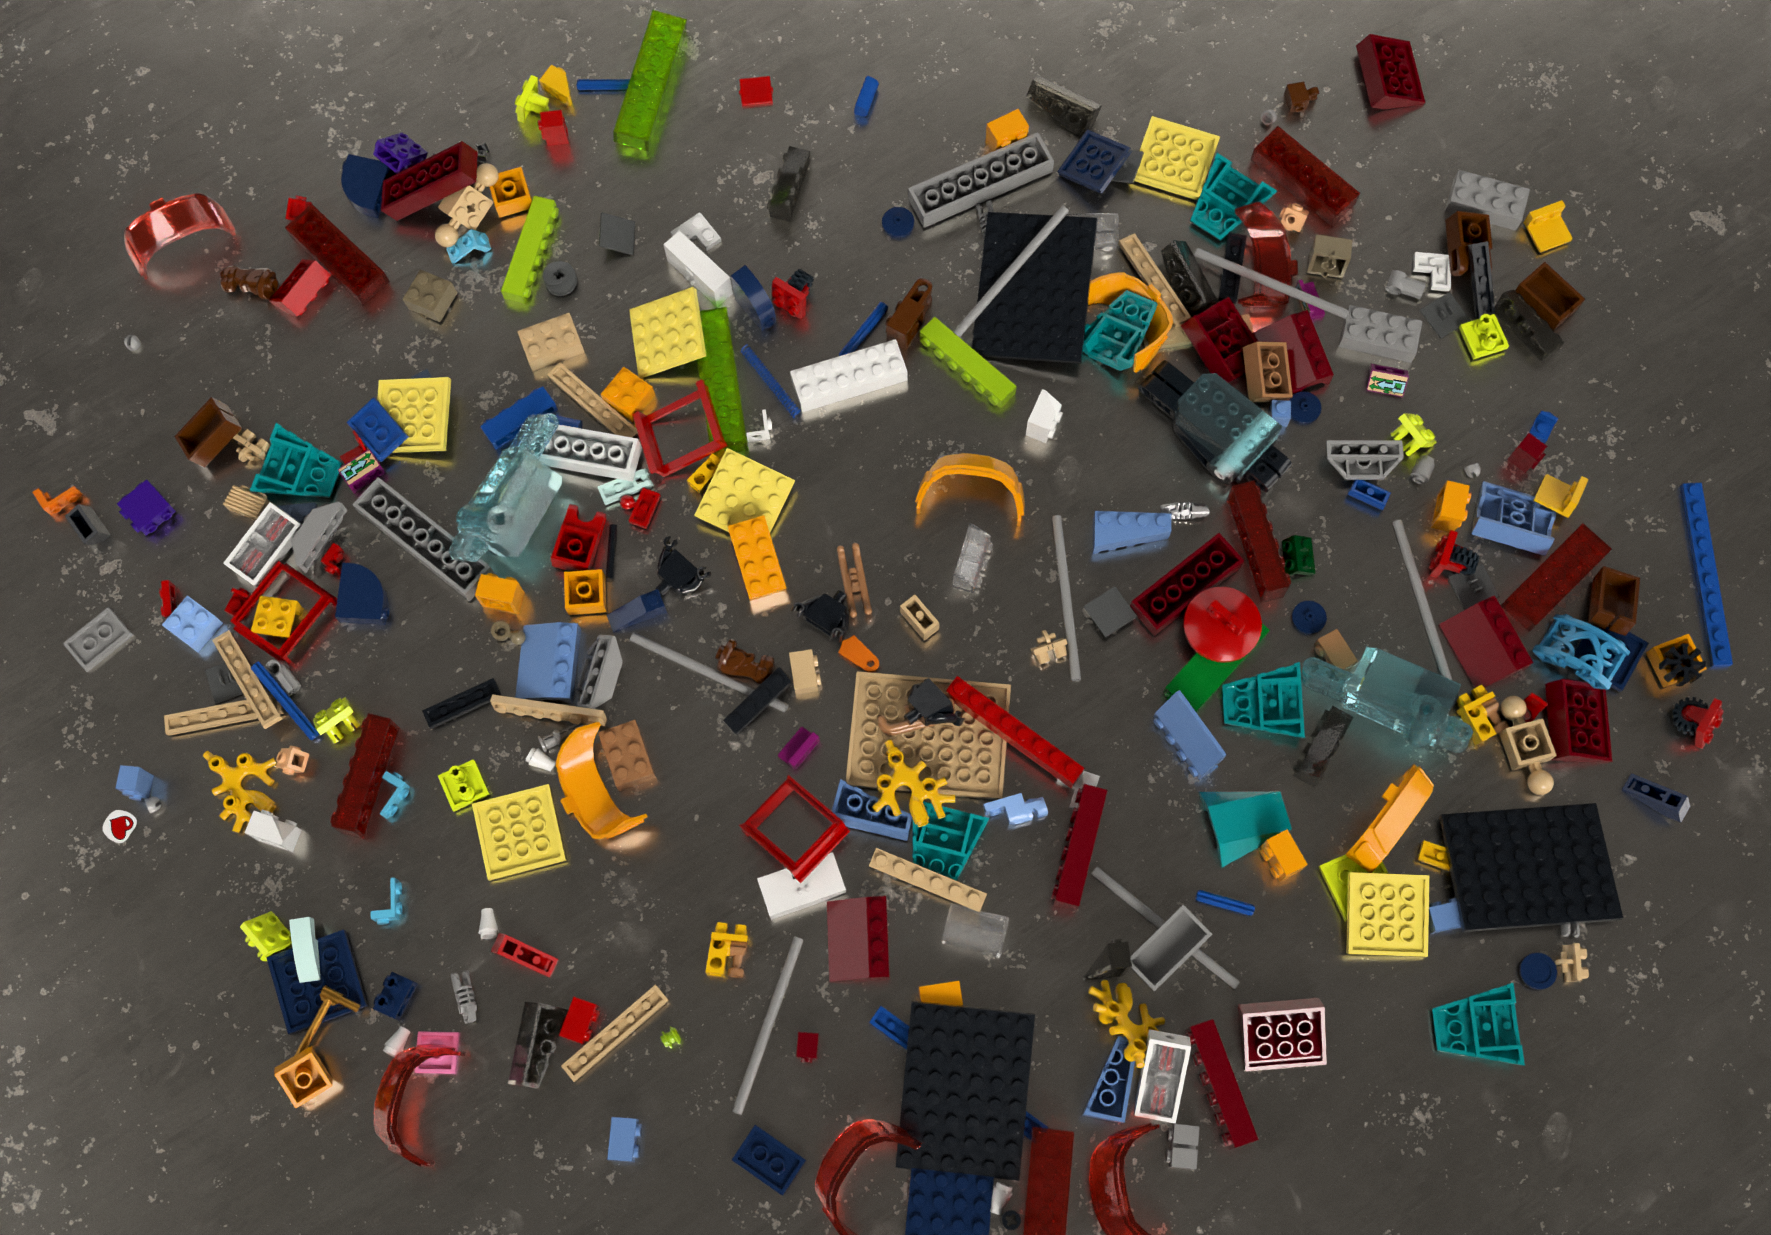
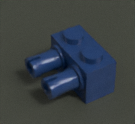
M391 972L383 982L384 988L381 994L378 993L374 999L373 1009L399 1021L418 983Z

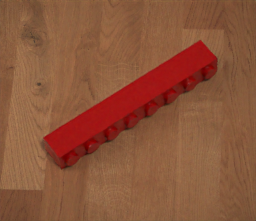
M956 676L946 689L945 695L947 698H952L954 704L1068 787L1072 788L1083 774L1085 769L1083 766L960 677Z

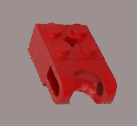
M569 504L551 556L553 567L568 571L591 570L607 520L605 512L598 511L593 520L583 522L578 519V506Z

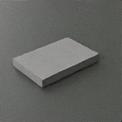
M108 606L62 644L81 667L88 672L131 638L133 634L112 608Z

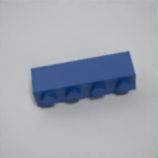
M542 386L541 388L534 389L527 397L518 399L511 407L501 410L494 418L487 419L480 427L496 450L528 430L530 420L542 421L545 413L553 414L558 409L553 399Z

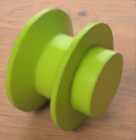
M670 1026L669 1032L665 1033L662 1031L663 1035L660 1038L665 1047L670 1046L672 1049L673 1043H681V1037L676 1028Z

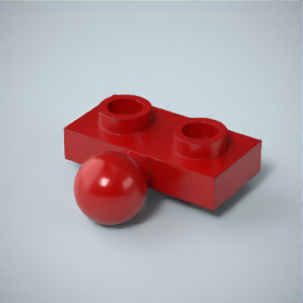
M642 488L637 501L631 495L622 496L620 499L621 507L625 510L634 508L628 520L629 523L647 529L661 495L660 493Z

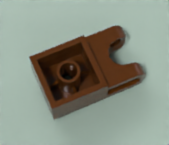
M1462 211L1455 212L1445 220L1451 275L1461 276L1468 270V265L1470 266L1468 244L1487 241L1492 273L1490 250L1493 248L1489 215Z
M924 278L918 279L903 301L900 300L893 316L890 315L886 320L887 341L896 339L899 348L905 351L924 324L925 314L931 307L932 283ZM922 285L928 288L926 291L918 290L919 286Z

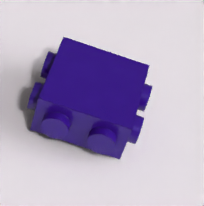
M403 132L377 140L373 153L376 158L397 174L425 160L428 154L427 151Z
M147 479L139 483L132 492L124 495L117 503L121 508L119 513L126 520L131 519L132 523L130 525L137 533L141 531L146 536L154 532L162 522L169 520L176 512Z

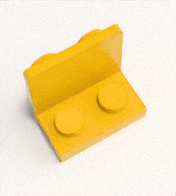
M1563 200L1529 212L1523 222L1539 252L1568 243L1573 239L1561 217V213L1565 208Z
M1546 474L1535 495L1534 501L1568 518L1578 505L1589 479L1581 476L1578 482L1574 481L1572 485H1569Z
M260 596L251 631L258 634L288 638L290 637L295 615L302 616L304 608L296 600Z

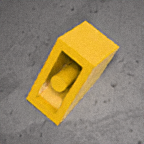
M551 65L539 79L543 91L571 106L572 99L566 72L560 67L556 68Z

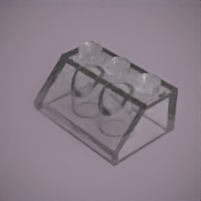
M969 523L953 575V588L975 594L976 588L980 589L983 579L980 577L981 571L986 570L988 560H985L986 554L991 553L993 543L990 542L991 535Z
M951 903L941 943L1000 957L1009 917L984 911L977 912L968 907Z

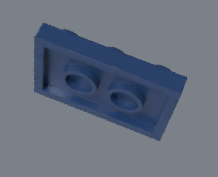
M754 1125L732 1158V1161L782 1196L806 1162L804 1158L756 1125Z

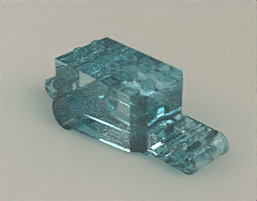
M554 414L529 415L509 449L502 451L495 465L469 503L460 508L456 516L458 524L456 530L459 532L449 548V555L453 560L476 562L487 551L495 556L519 558L562 485V476L539 461L540 456L559 425L558 418Z
M1371 647L1366 648L1354 674L1314 657L1306 659L1303 663L1301 682L1305 687L1343 703V708L1404 736L1412 746H1434L1437 744L1456 753H1462L1468 747L1473 735L1471 726L1463 722L1460 717L1449 716L1462 684L1381 649Z

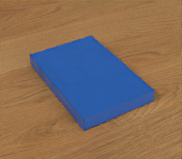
M374 397L347 421V424L353 431L355 430L363 443L380 462L387 458L409 437Z

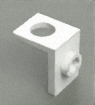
M766 409L762 410L765 430L747 432L748 442L770 439L769 430H772L771 419H767Z

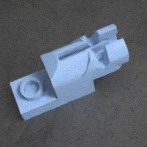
M1022 793L983 805L985 815L996 816L1002 813L1001 810H1004L1008 823L1012 825L1032 821V812L1036 814L1037 818L1048 816L1047 806L1043 797L1026 799V802H1024Z

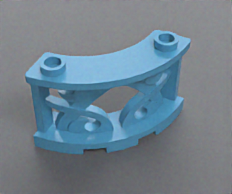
M1555 614L1553 617L1555 620L1541 643L1535 645L1532 651L1544 663L1557 665L1564 669L1566 666L1576 670L1575 674L1593 688L1609 690L1612 685V678L1626 655L1630 654V651L1625 647V643L1613 638L1601 629L1573 618L1568 614ZM1561 628L1568 629L1569 631H1561L1563 638L1557 636ZM1589 638L1596 655L1588 654L1579 659L1574 657L1575 650L1570 642ZM1565 648H1567L1569 652L1565 653L1562 650H1565ZM1607 649L1616 655L1611 663L1603 659V657L1609 659L1612 654L1607 652ZM1591 660L1592 666L1588 665L1586 661ZM1603 666L1608 668L1604 675L1602 674Z

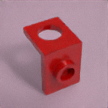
M355 430L352 433L359 446L340 456L344 464L367 451Z
M1532 692L1524 698L1527 710L1531 714L1530 719L1524 720L1525 723L1533 721L1539 712L1548 705L1541 697Z

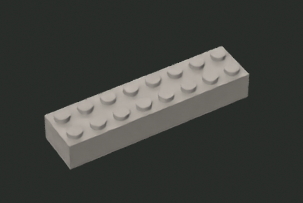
M1037 132L908 188V199L923 228L1053 172L1054 160Z
M379 477L352 504L359 514L469 602L475 596L480 575H487V573L495 574L491 566Z

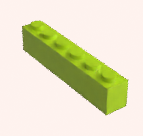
M538 196L533 197L501 289L504 299L525 304L527 298H530L532 282L536 281V271L542 263L543 250L547 249V239L549 234H552L554 218L558 217L559 209L556 206L555 200Z
M936 317L920 330V342L925 347H930L939 359H944L950 369L958 371L964 381L972 383L977 392L986 395L991 404L1002 408L1016 394L1017 386Z

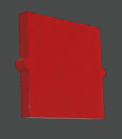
M770 76L739 79V95H741L742 106L773 103V87H771Z

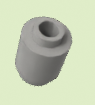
M1421 455L1416 460L1410 474L1415 483L1423 484L1429 481L1435 467V461L1432 457Z

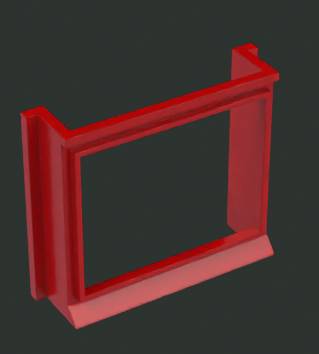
M703 379L696 382L697 391L647 416L639 411L632 414L651 474L657 473L666 477L728 446L721 432L708 391L709 388L705 385ZM701 398L714 441L664 465L651 423Z
M278 561L230 622L235 625L233 629L276 660L286 661L289 665L292 662L287 657L328 604L337 605V598L287 563L284 565ZM283 570L321 598L281 648L277 649L240 622Z
M789 775L746 822L739 825L745 835L754 839L789 870L800 883L850 832L838 816ZM793 790L833 823L796 862L757 829Z

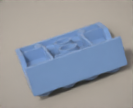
M1483 481L1472 521L1471 534L1546 556L1554 542V538L1551 537V530L1556 518V512L1535 502V496Z
M555 622L524 625L523 632L526 635V639L521 644L515 698L542 701L544 699L560 700L573 704L581 628L578 623Z
M1180 690L1155 712L1153 716L1155 725L1158 729L1164 731L1167 742L1175 746L1178 757L1182 761L1185 760L1189 766L1188 770L1193 777H1197L1200 780L1218 768L1217 764L1227 754Z

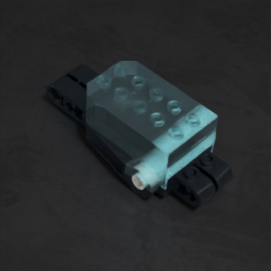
M1163 360L1138 386L1142 395L1173 419V429L1177 436L1213 477L1222 484L1230 485L1233 480L1239 484L1245 477L1261 491L1268 492L1292 466L1290 459L1274 447L1282 425L1217 373L1202 374L1193 382L1171 363Z

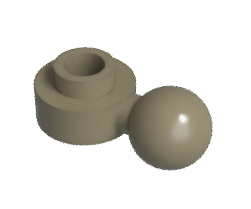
M497 621L491 627V634L497 641H505L510 638L513 644L521 645L526 639V635L522 630L511 631L509 625L504 621ZM500 629L505 630L504 634L499 635L498 631Z

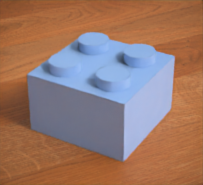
M187 595L162 626L199 653L222 626L223 622Z

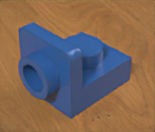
M1540 411L1529 433L1545 444L1558 418L1550 412Z

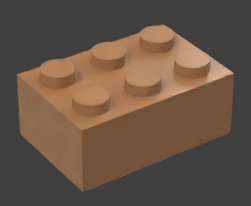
M1255 342L1243 347L1249 402H1271L1272 400L1292 398L1286 342Z
M636 720L598 732L619 792L656 779Z

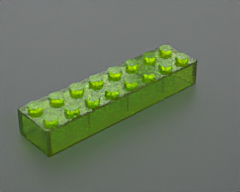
M652 10L613 131L614 142L645 151L649 150L685 37L687 19Z
M727 307L700 311L706 357L697 359L700 380H704L705 385L709 388L708 391L721 432L728 445L723 450L726 451L728 448L735 452L749 451ZM706 417L708 438H709V443H710V442L714 441V439H713V436H712V433H711V429H710V426H709V423H708V420H707V417Z

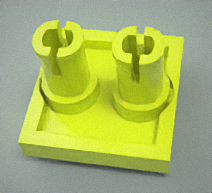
M531 75L529 80H525L522 87L523 92L517 96L515 105H517L515 110L517 121L522 123L525 122L531 111L538 114L549 111V98L538 94V77Z
M1483 314L1480 319L1459 326V330L1473 360L1508 349L1509 347L1495 314Z
M1404 413L1398 419L1402 425L1390 433L1392 437L1394 436V440H1401L1408 433L1413 436L1414 439L1403 446V451H1407L1405 454L1409 457L1420 447H1432L1437 443L1434 439V433L1423 426L1424 421L1418 414Z
M346 697L336 699L332 702L330 708L319 711L313 719L319 734L322 735L326 732L333 743L339 742L337 739L341 740L344 737L336 727V724L340 721H343L350 732L355 730L353 725L356 729L360 726V723L352 715L354 711Z
M474 759L459 766H452L449 771L438 775L454 812L490 795Z
M272 911L247 920L240 926L247 935L245 938L246 943L249 942V946H256L259 949L257 955L261 957L262 961H267V957L273 953L292 946L290 931Z

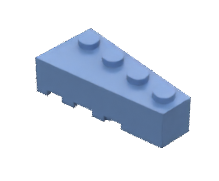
M1095 511L1093 517V554L1105 550H1116V548L1125 546L1131 547L1140 543L1145 544L1169 539L1171 534V513Z
M840 779L832 812L843 821L846 827L908 841L912 825L911 814L900 809L901 814L894 816L889 805H885L881 810L875 812L872 806L879 798L871 796Z
M1118 1036L1115 1039L1082 1116L1119 1124L1125 1123L1135 1061L1129 1062L1124 1057V1049L1129 1044L1126 1037Z

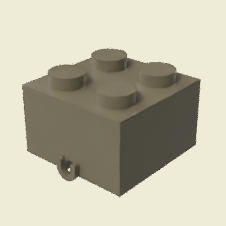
M1316 234L1308 256L1307 273L1318 274L1323 278L1328 276L1343 278L1351 259L1353 240Z
M420 269L402 300L409 310L418 313L422 318L426 319L428 317L441 322L458 292L452 282Z

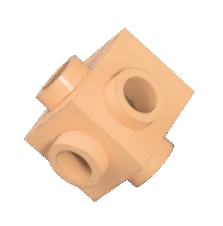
M1289 203L1287 208L1283 207L1279 218H1282L1280 224L1286 230L1300 232L1309 211L1303 209V206L1297 203Z
M296 746L281 748L276 758V767L283 769L282 773L288 775L304 773L309 753L301 751V748Z

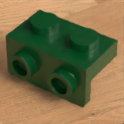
M1293 535L1282 540L1285 575L1290 577L1294 574L1308 576L1316 574L1312 538Z

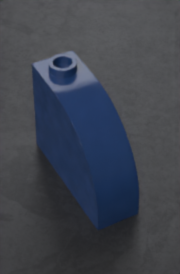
M348 154L347 159L344 160L342 165L341 183L343 191L351 205L358 212L366 216L378 218L382 203L383 181L392 177L394 171L380 160Z
M744 265L731 275L734 297L762 331L765 328H770L775 323V310L760 282L749 268Z
M342 563L335 618L340 623L385 625L390 611L388 608L387 592L381 581L371 570L362 565Z

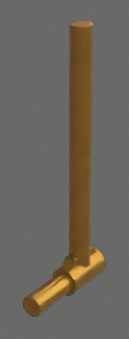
M325 985L320 993L323 1003L295 1055L308 1048L330 1005L341 1004L355 1012H358L361 1005Z

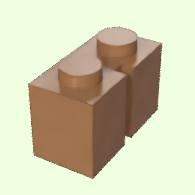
M1338 629L1317 639L1314 644L1316 654L1325 659V667L1334 677L1354 667L1358 662Z

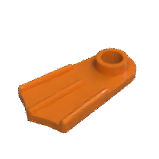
M855 635L842 641L838 652L841 656L866 672H875L879 668L878 658ZM869 662L874 663L872 667L867 666Z

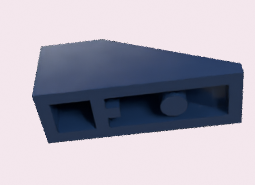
M656 589L640 595L607 614V618L613 633L665 614L667 611L660 592Z
M1632 773L1622 788V791L1661 815L1680 823L1690 808L1687 795Z

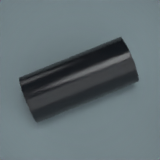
M1014 1210L1005 1211L1001 1215L1000 1223L1007 1230H1015L1021 1224V1217ZM1013 1215V1220L1016 1222L1008 1226V1221L1005 1218L1006 1216Z

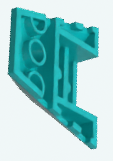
M1217 153L1190 222L1221 241L1277 193V190L1263 181L1260 185L1232 168V162Z
M1126 290L1109 305V309L1104 313L1098 314L1096 316L1097 319L1090 325H1086L1083 352L1090 358L1119 371L1131 368L1134 363V356L1140 349L1157 308V302Z
M276 423L269 439L271 446L260 474L256 473L250 492L330 498L339 475L338 469L342 467L343 463Z
M1300 662L1222 685L1224 724L1305 738Z
M1280 791L1199 792L1204 811H1208L1218 844L1216 851L1221 868L1261 847L1267 839L1287 829L1288 831L1292 830Z
M923 801L929 816V823L918 827L913 821V863L957 881L990 818L942 806L946 816L938 819L932 803Z
M1514 982L1433 1008L1437 1050L1525 1066L1516 1016Z

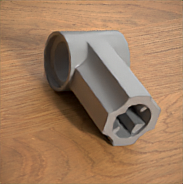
M1394 270L1390 274L1386 290L1394 295L1402 293L1420 299L1426 283L1408 278L1404 272Z
M270 660L266 663L265 668L288 696H291L300 689L302 685L292 674L286 661ZM278 664L279 671L276 673L275 667Z

